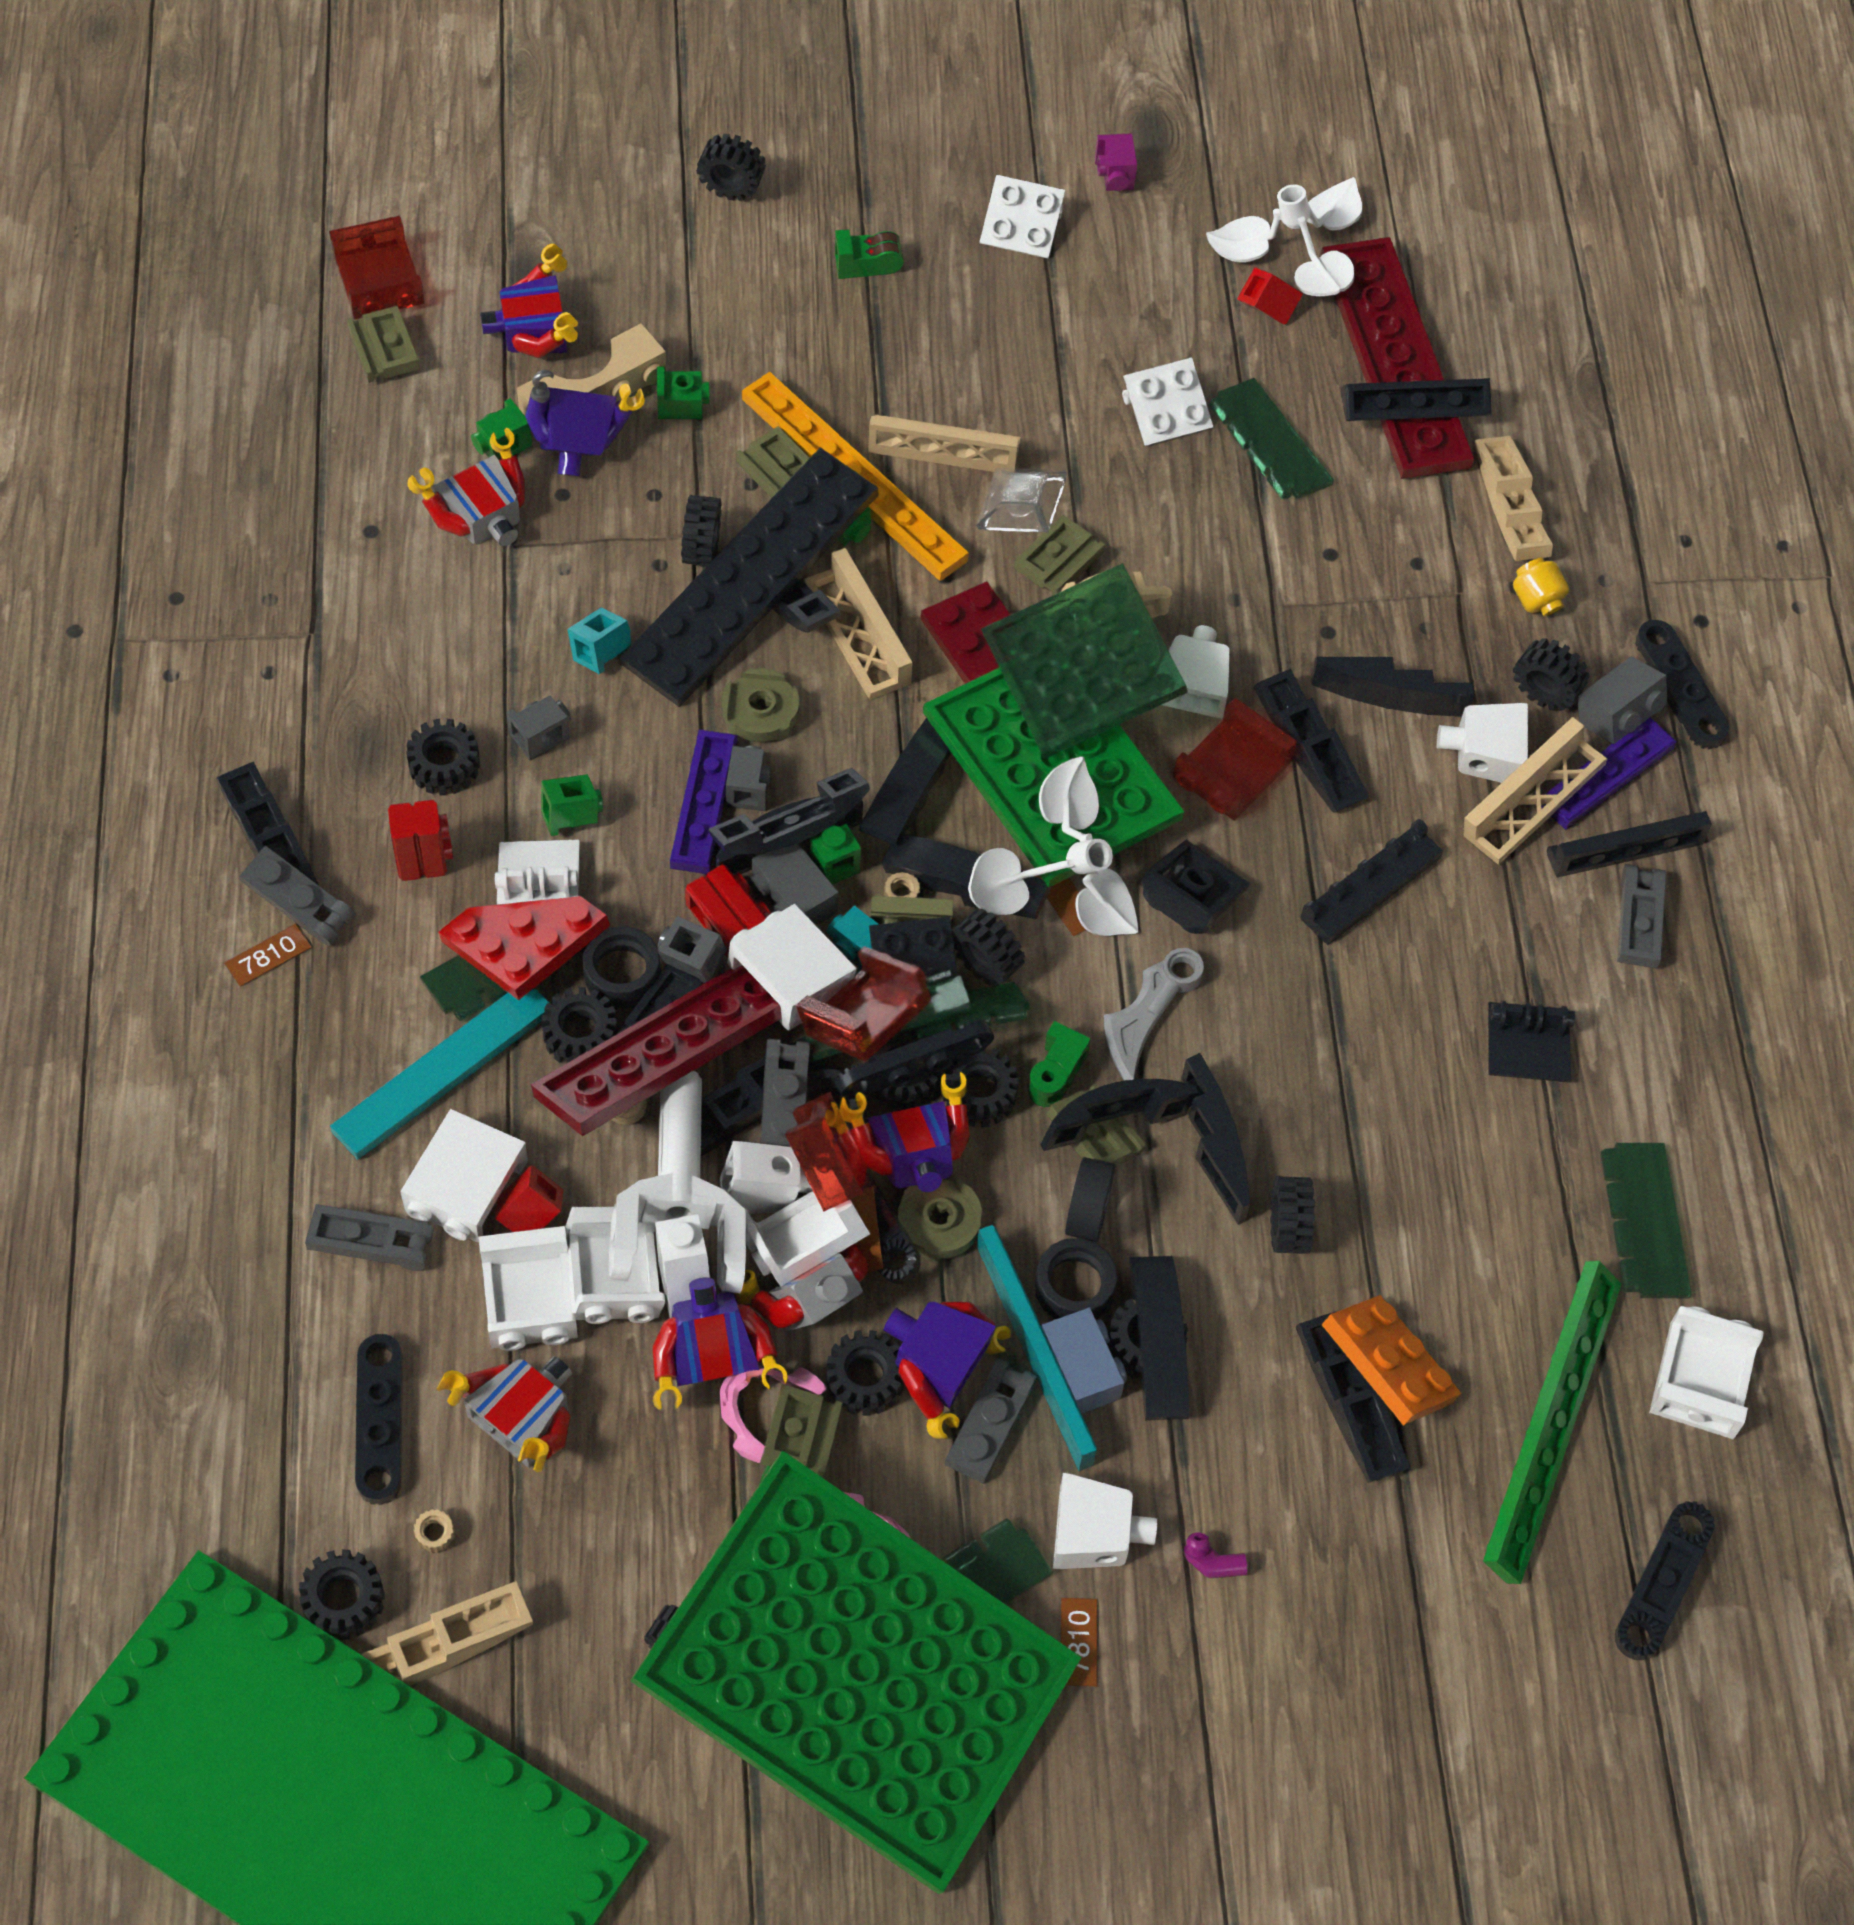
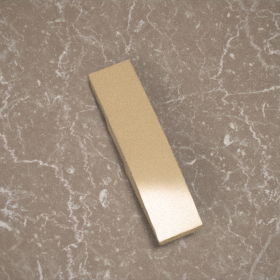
M1511 436L1476 439L1474 446L1482 477L1498 524L1514 560L1521 561L1551 557L1553 544L1541 523L1543 510L1531 490L1533 476Z
M517 1581L432 1613L430 1614V1621L387 1637V1644L360 1655L408 1686H411L497 1645L533 1625V1620Z

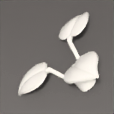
M1354 177L1327 189L1309 202L1306 190L1302 186L1288 185L1278 192L1279 209L1273 210L1274 219L1271 229L1266 220L1256 216H1248L1234 220L1218 230L1206 232L1210 245L1219 255L1234 262H1250L1268 253V240L1275 238L1280 220L1291 229L1301 228L1312 261L1306 262L1297 268L1294 276L1297 288L1311 296L1335 295L1340 291L1347 290L1354 281L1353 264L1345 254L1338 251H1329L1318 258L1306 222L1313 224L1316 228L1323 225L1329 230H1341L1359 220L1363 212V205Z
M1073 758L1057 766L1046 777L1039 793V806L1042 816L1047 822L1052 824L1062 823V831L1080 840V842L1070 847L1065 861L1021 872L1020 861L1013 852L1005 848L990 849L979 856L974 864L968 886L969 896L979 909H984L987 913L991 912L994 915L1013 914L1022 909L1029 899V890L1023 879L1071 868L1077 874H1087L1083 878V884L1086 888L1078 893L1075 902L1077 917L1082 926L1088 932L1099 936L1138 933L1137 916L1127 886L1115 871L1108 869L1113 859L1110 845L1105 840L1092 839L1091 834H1083L1077 831L1087 828L1095 821L1099 809V800L1096 787L1088 773L1085 758Z

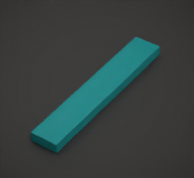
M535 988L520 1000L510 993L505 994L331 1124V1132L359 1160L542 1022V1014L545 1015L544 1008L549 1002Z
M993 1225L979 1229L977 1249L1034 1374L1038 1376L1037 1381L1078 1471L1092 1467L1097 1447L999 1233Z

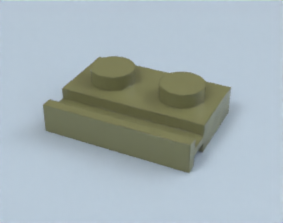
M398 306L362 315L363 319L355 321L352 318L346 319L348 331L368 383L374 382L373 378L382 375L385 379L420 369L419 359Z
M779 426L750 443L749 448L745 451L739 450L736 452V462L771 498L809 460V457Z
M1062 515L1015 559L1014 569L1042 589L1046 587L1052 591V596L1058 598L1062 594L1061 590L1066 583L1074 582L1104 553L1105 543L1102 541L1096 542L1092 539V534L1065 515Z
M872 896L870 918L878 924L950 917L952 922V899Z
M1094 1084L1085 1092L1081 1090L1052 1104L1046 1115L1052 1121L1067 1104L1099 1086ZM1122 1116L1090 1124L1081 1141L1071 1144V1146L1081 1158L1087 1157L1118 1166L1128 1161L1129 1157L1140 1155L1146 1144Z
M782 1384L760 1464L772 1466L778 1455L785 1451L823 1478L843 1402L836 1401L835 1404L823 1401V1396Z

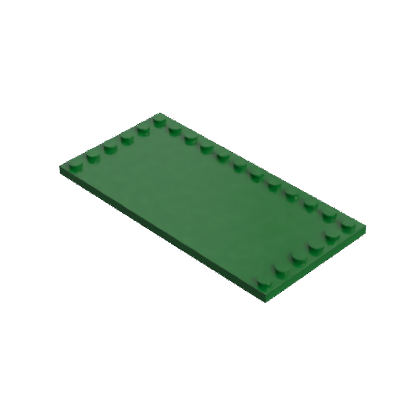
M200 1550L192 1557L24 1777L27 1783L237 1925H598L650 1846L649 1841Z

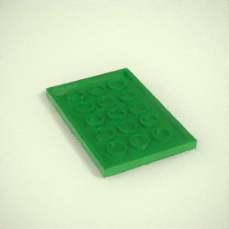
M1056 640L925 703L923 706V713L1034 868L1065 861L1070 847L1080 842V840L1062 831V823L1052 824L1047 822L1042 816L1039 806V793L1046 777L1057 766L1073 758H1085L1086 767L1096 787L1099 800V809L1095 821L1087 828L1077 831L1083 834H1091L1092 839L1105 840L1110 845L1113 855L1183 820L1184 810ZM1065 868L1041 874L1040 877L1049 888L1077 873L1071 868Z

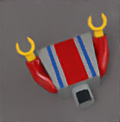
M509 428L504 430L505 436L508 439L507 445L498 444L494 432L489 440L491 448L500 453L501 459L499 460L493 455L433 485L434 475L432 471L425 467L419 470L421 477L425 480V486L420 485L413 475L409 477V490L415 494H422L424 497L422 503L438 528L460 537L465 536L473 544H480L494 537L497 543L503 547L510 545L516 540L518 532L514 526L520 521L519 508L525 502V479L517 455H512L510 449L515 438Z
M853 1244L782 1287L778 1285L769 1292L765 1290L760 1291L755 1273L752 1270H745L744 1277L746 1282L743 1283L741 1293H734L738 1303H751L752 1308L777 1328H785L786 1331H790L820 1321L860 1295L863 1290L859 1283L868 1273V1263L857 1246Z
M553 1356L539 1372L525 1360L518 1359L511 1365L505 1363L465 1375L454 1370L444 1373L437 1390L447 1389L452 1391L447 1399L448 1404L456 1406L462 1397H467L464 1400L467 1417L514 1455L518 1462H522L528 1468L535 1462L533 1470L541 1472L545 1461L566 1445L571 1417L568 1412L567 1396L559 1388L572 1375V1371L558 1357Z

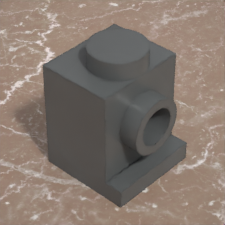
M551 695L539 702H531L519 713H516L513 708L506 712L509 735L529 760L570 739L568 722L571 721L570 713L561 700L555 701Z
M757 746L732 747L726 782V807L766 811L771 766L764 765V749Z
M676 916L671 927L667 926L661 933L658 941L659 949L657 950L664 963L691 974L706 983L711 980L727 948L719 934ZM694 948L690 956L686 955L689 949Z

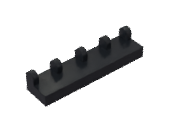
M1703 811L1561 843L1559 846H1548L1547 856L1556 877L1559 878L1703 845L1712 822L1707 812Z
M1417 819L1411 824L1410 829L1400 837L1389 840L1385 848L1371 859H1365L1359 863L1354 872L1342 881L1334 882L1329 886L1328 891L1314 902L1309 901L1305 904L1300 919L1329 945L1441 859L1443 850L1427 836L1428 827L1426 823L1421 819Z

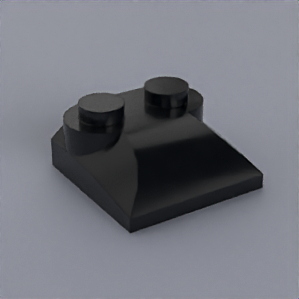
M1187 839L1149 868L1141 882L1144 888L1143 896L1149 905L1161 911L1181 925L1185 931L1192 934L1209 932L1216 919L1250 885L1248 881Z

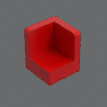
M1254 267L1237 300L1285 325L1303 293L1275 275Z
M531 1165L499 1195L495 1219L512 1232L543 1229L561 1212L564 1189L535 1166Z

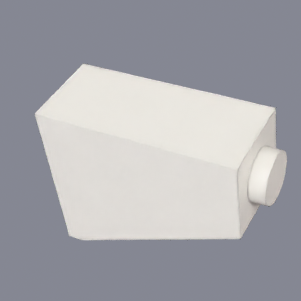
M698 1214L655 1222L658 1267L669 1318H672V1306L676 1302L691 1300L689 1283L703 1277L710 1278L707 1251Z

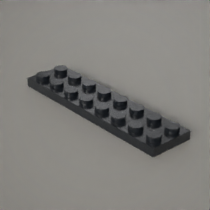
M820 447L620 657L622 666L680 707L879 496L878 487Z

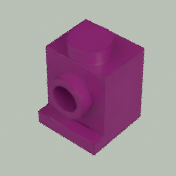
M1097 135L1094 160L1095 165H1097L1098 176H1104L1106 191L1134 190L1137 160L1133 135Z

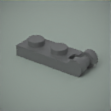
M264 846L239 876V880L327 946H331L338 938L337 931L342 925H348L356 916L354 910L346 903L334 898L267 846ZM322 908L330 913L325 922L315 918Z
M1624 865L1621 877L1622 896L1617 962L1650 968L1658 967L1661 961L1666 870L1653 868L1651 872L1638 870L1636 865ZM1637 886L1649 887V890L1640 889Z
M767 1039L760 1144L795 1147L798 1149L799 1154H802L804 1147L809 1042L797 1041L796 1045L780 1044L779 1039ZM779 1060L794 1062V1070L778 1069Z
M316 1204L305 1244L307 1250L396 1264L408 1270L422 1271L427 1259V1255L424 1253L425 1246L431 1243L434 1228L430 1224L421 1221ZM398 1237L408 1238V1247L396 1246Z
M998 1357L945 1459V1466L985 1484L1035 1386L1038 1376L1028 1371L1022 1374L1010 1368L1009 1362ZM1002 1383L1015 1389L1012 1398L998 1393Z

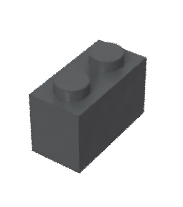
M1632 656L1578 695L1579 722L1586 729L1615 744L1667 705L1666 675Z
M798 843L779 850L762 853L752 859L751 885L759 897H766L770 901L774 912L783 911L795 904L816 926L838 913V891Z

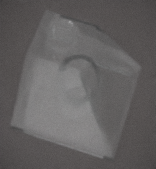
M996 468L976 524L978 530L1049 532L1067 477L1066 470Z

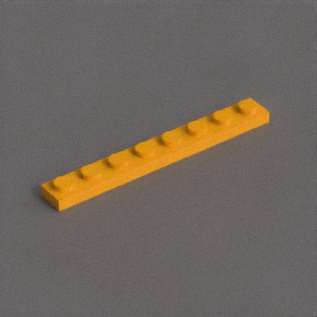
M768 372L742 390V400L773 429L779 426L809 458L821 447L877 486L879 496L868 506L871 508V519L939 581H942L968 562L969 552L771 372Z

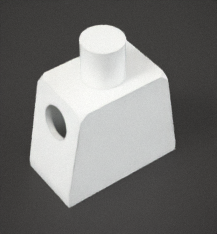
M1201 625L1195 628L1193 637L1185 635L1175 637L1156 675L1151 703L1220 719L1223 718L1228 696L1230 649L1227 645L1215 642L1217 632L1213 628Z
M1528 704L1469 705L1464 709L1459 727L1439 725L1437 748L1458 750V770L1461 773L1502 783L1528 759Z
M733 1141L720 1176L721 1189L732 1196L750 1214L776 1213L795 1202L798 1193H810L822 1186L812 1168H800L799 1151L795 1147Z
M1063 1473L1059 1492L1053 1569L1122 1566L1127 1559L1129 1542L1155 1545L1157 1518L1133 1516V1493L1127 1489Z

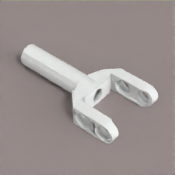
M695 1071L690 1072L660 1090L658 1176L639 1180L617 1195L616 1204L611 1216L609 1279L628 1281L632 1257L637 1252L638 1218H641L642 1222L655 1223L698 1214L701 1228L717 1227V1284L723 1292L741 1293L746 1264V1210L725 1190L700 1179L702 1078Z

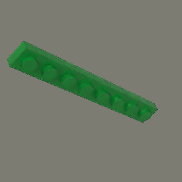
M1585 1261L1555 1352L1552 1355L1551 1364L1542 1390L1539 1393L1530 1425L1526 1431L1517 1463L1513 1469L1504 1501L1500 1507L1491 1539L1486 1548L1483 1562L1506 1584L1522 1583L1622 1285L1601 1261Z

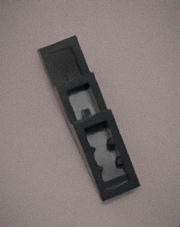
M1316 657L1311 676V685L1345 698L1386 709L1424 715L1462 717L1465 707L1471 705L1474 698L1473 683H1434L1433 670H1394L1393 657Z
M1288 669L1257 682L1253 688L1292 757L1330 810L1336 813L1367 799L1369 795L1335 728L1328 730L1313 698L1306 700L1292 670Z
M927 718L894 764L863 818L859 831L896 845L925 806L929 791L943 774L946 760L952 754Z
M254 761L217 776V783L255 857L264 846H267L319 885L289 823H286Z
M903 834L896 845H890L882 861L885 873H909L914 875L915 878L921 879L925 889L961 896L965 906L978 908L969 896L968 886L974 864L979 856H981L980 854L908 834ZM1033 876L1023 879L1029 890L1028 902L1022 909L1011 915L1037 919L1051 887L1048 888L1044 880Z
M806 1036L788 1044L796 1045L797 1041L809 1042L807 1074L818 1069H828L829 1065ZM765 1057L738 1070L736 1080L702 1097L701 1156L762 1119ZM779 1060L778 1069L794 1070V1062Z
M1198 1053L1186 1059L1181 1078L1184 1083L1195 1085L1198 1090L1196 1098L1192 1101L1188 1117L1201 1137L1195 1158L1239 1225L1246 1221L1251 1204L1246 1163L1236 1125L1222 1091L1201 1053Z
M1332 1313L1299 1323L1295 1328L1311 1368L1339 1429L1367 1482L1370 1483L1409 1469V1463L1385 1402L1322 1326V1323Z

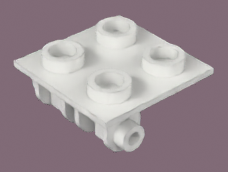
M996 175L979 243L1049 259L1058 219H1061L1065 190Z
M1192 357L1123 376L1127 387L1126 390L1122 391L1123 400L1126 405L1132 404L1145 446L1213 428Z
M580 840L499 842L498 872H495L497 905L578 896Z

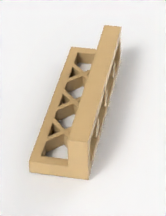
M875 415L871 416L869 424L868 453L1014 475L1021 437Z
M846 548L833 552L831 569L805 578L804 583L813 592L818 591L817 587L835 581L840 590L837 598L827 597L839 610L854 614L856 620L853 627L837 623L836 619L826 623L864 692L869 700L911 685L913 662ZM855 638L871 643L873 648L869 656L853 651L851 646ZM871 667L887 671L891 679L873 685L868 674Z
M1574 717L1565 723L1464 818V837L1498 865L1504 861L1606 765L1607 758L1583 740L1585 726ZM1576 751L1591 761L1585 769L1567 770V760ZM1563 779V790L1556 795H1540V785L1545 780ZM1536 804V815L1531 820H1513V810L1518 805ZM1541 804H1547L1541 809ZM1514 829H1520V830L1514 835ZM1492 830H1509V840L1499 850L1484 838Z

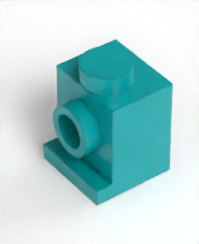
M602 607L567 629L573 661L598 674L605 671V663L614 659L632 645L631 629L628 621Z
M853 906L844 916L839 914L832 920L827 928V934L833 938L832 943L850 962L858 966V976L864 980L874 970L869 926L879 924L856 906Z

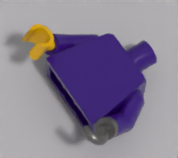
M541 370L533 377L532 383L534 387L531 390L525 418L535 440L539 441L541 450L559 452L557 474L580 476L582 455L601 456L603 450L608 449L620 433L632 411L638 410L644 405V394L642 389L639 388L635 396L628 397L631 393L629 384H623L619 389L621 401L616 402V396L547 387L545 382H540V380L544 377L553 378L554 373L550 370Z

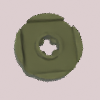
M755 668L742 672L741 678L736 679L732 684L730 681L725 686L721 697L722 716L728 725L729 733L737 735L738 738L756 742L781 741L785 739L799 716V694L795 686L793 685L792 688L785 681V676L775 670ZM758 700H765V705L769 708L756 710L750 705H756Z
M956 1178L955 1182L949 1179H942L939 1188L932 1192H923L917 1185L909 1186L901 1198L897 1217L921 1256L925 1260L936 1262L942 1258L958 1256L974 1244L978 1238L979 1229H981L982 1206L974 1190L965 1182ZM937 1209L940 1214L948 1212L950 1216L947 1218V1223L940 1225L931 1222V1211Z

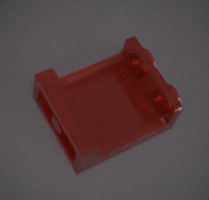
M400 215L329 231L333 257L354 319L363 318L362 315L394 306H398L399 309H406L425 304L420 275L416 273L410 256Z
M1234 698L1225 707L1223 720L1189 755L1182 752L1177 757L1173 777L1185 790L1194 792L1206 800L1213 810L1220 814H1225L1235 821L1292 763L1297 741L1237 698Z
M864 946L858 951L862 970L826 1003L807 995L796 1005L808 1037L866 1062L932 1000L926 985V976L919 967L892 958L885 952H878Z
M829 1092L795 1108L793 1116L798 1126L787 1130L785 1136L823 1212L863 1194L867 1165L831 1093Z

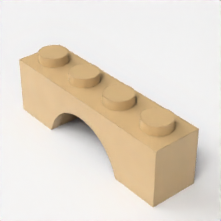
M640 323L610 339L612 357L607 366L596 375L584 379H566L554 375L553 378L544 377L540 382H545L547 387L616 396L617 402L621 401L619 389L623 384H629L631 395L638 391L639 388L642 389L657 383V367H665V371H667L666 351ZM532 380L517 387L519 409L524 415L526 414L531 390L534 387Z

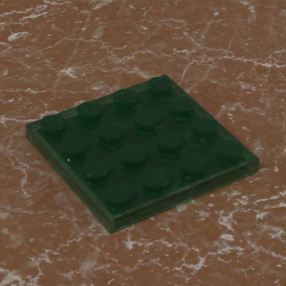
M1123 563L981 629L1043 759L1188 693L1187 686Z

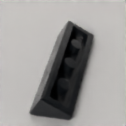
M1490 378L1345 384L1341 387V398L1346 422L1492 415Z

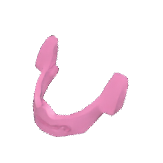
M759 1366V1370L747 1371L726 1377L720 1389L721 1417L737 1434L733 1447L742 1457L760 1463L764 1445L752 1435L739 1415L737 1399L739 1392L750 1383L752 1377L761 1378L764 1366ZM802 1367L798 1368L793 1374H787L786 1384L782 1372L771 1369L767 1373L768 1376L780 1381L784 1385L821 1395L827 1389L817 1376Z

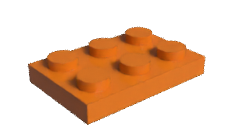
M1381 1295L1332 1313L1322 1323L1325 1330L1403 1426L1453 1404L1462 1394L1452 1382L1450 1375L1440 1368L1426 1351L1422 1341L1412 1334L1398 1317L1394 1307L1386 1302Z

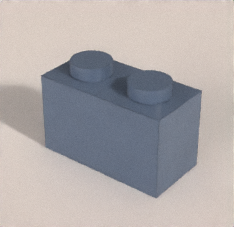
M1090 1307L1042 1324L1044 1334L1081 1414L1121 1399L1124 1382L1127 1381L1125 1368L1119 1357H1112L1107 1346L1110 1343L1107 1329L1102 1320H1095Z

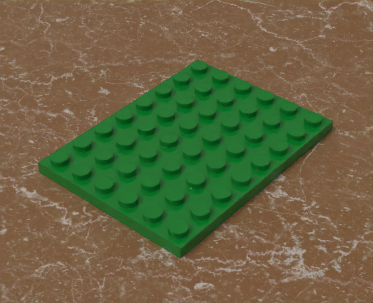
M782 1451L630 1681L939 1895L945 1891L1082 1657L788 1453Z

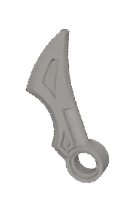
M1177 948L1167 954L1164 961L1143 970L1142 989L1136 1000L1121 1011L1104 1015V1029L1109 1052L1124 1081L1135 1079L1147 1038L1177 992H1190L1200 985L1204 965L1202 958L1194 950ZM1177 963H1187L1192 966L1194 973L1190 977L1180 978L1173 973L1171 968Z

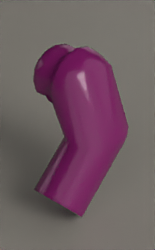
M1201 1532L1192 1533L1186 1539V1546L1184 1547L1185 1557L1205 1577L1224 1578L1247 1575L1245 1553L1219 1555L1210 1546L1209 1537Z

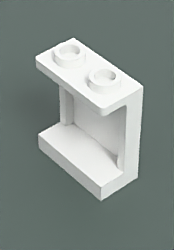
M795 904L783 911L771 913L764 922L750 930L744 929L738 932L730 941L727 964L733 970L743 965L778 1002L782 1018L778 1021L788 1031L850 995L853 991L857 969Z
M450 1109L400 1191L406 1213L416 1221L425 1223L431 1221L442 1226L450 1236L458 1240L464 1241L468 1238L479 1243V1237L483 1236L482 1225L512 1173L521 1174L528 1162L526 1143Z
M827 1159L812 1167L822 1186L759 1223H756L748 1210L745 1209L746 1244L752 1252L751 1255L762 1274L766 1276L772 1273L780 1287L870 1235Z
M572 1207L565 1227L572 1313L575 1314L576 1320H586V1322L591 1324H601L611 1319H629L633 1323H645L659 1318L665 1304V1294L659 1292L654 1239L655 1223L642 1222L641 1218H638L637 1252L632 1257L631 1274L628 1281L609 1279L611 1216L614 1207Z
M565 1226L480 1236L479 1246L483 1267L488 1334L491 1349L500 1348L505 1351H514L523 1348L525 1344L543 1342L546 1345H560L569 1339L578 1338L575 1314L572 1313Z
M1680 1306L1670 1323L1649 1413L1734 1439L1745 1424L1748 1408L1744 1407L1756 1350L1762 1342L1764 1332L1753 1328L1749 1323L1742 1320L1729 1321L1713 1316L1709 1311L1700 1307Z

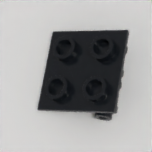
M950 917L869 926L875 974L873 984L874 993L878 999V1007L960 998Z
M1501 1000L1500 1003L1488 1002V1075L1571 1082L1570 1027H1573L1575 1023V1011L1567 1009V1006H1561V1008L1543 1007V1004L1531 1006L1527 1002L1524 1005L1508 1004L1504 1000Z

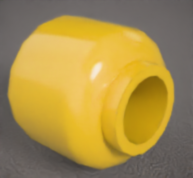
M1541 557L1524 564L1516 571L1518 576L1513 582V588L1527 612H1541L1546 617L1564 607L1562 600L1566 598L1570 588L1555 562L1544 561Z

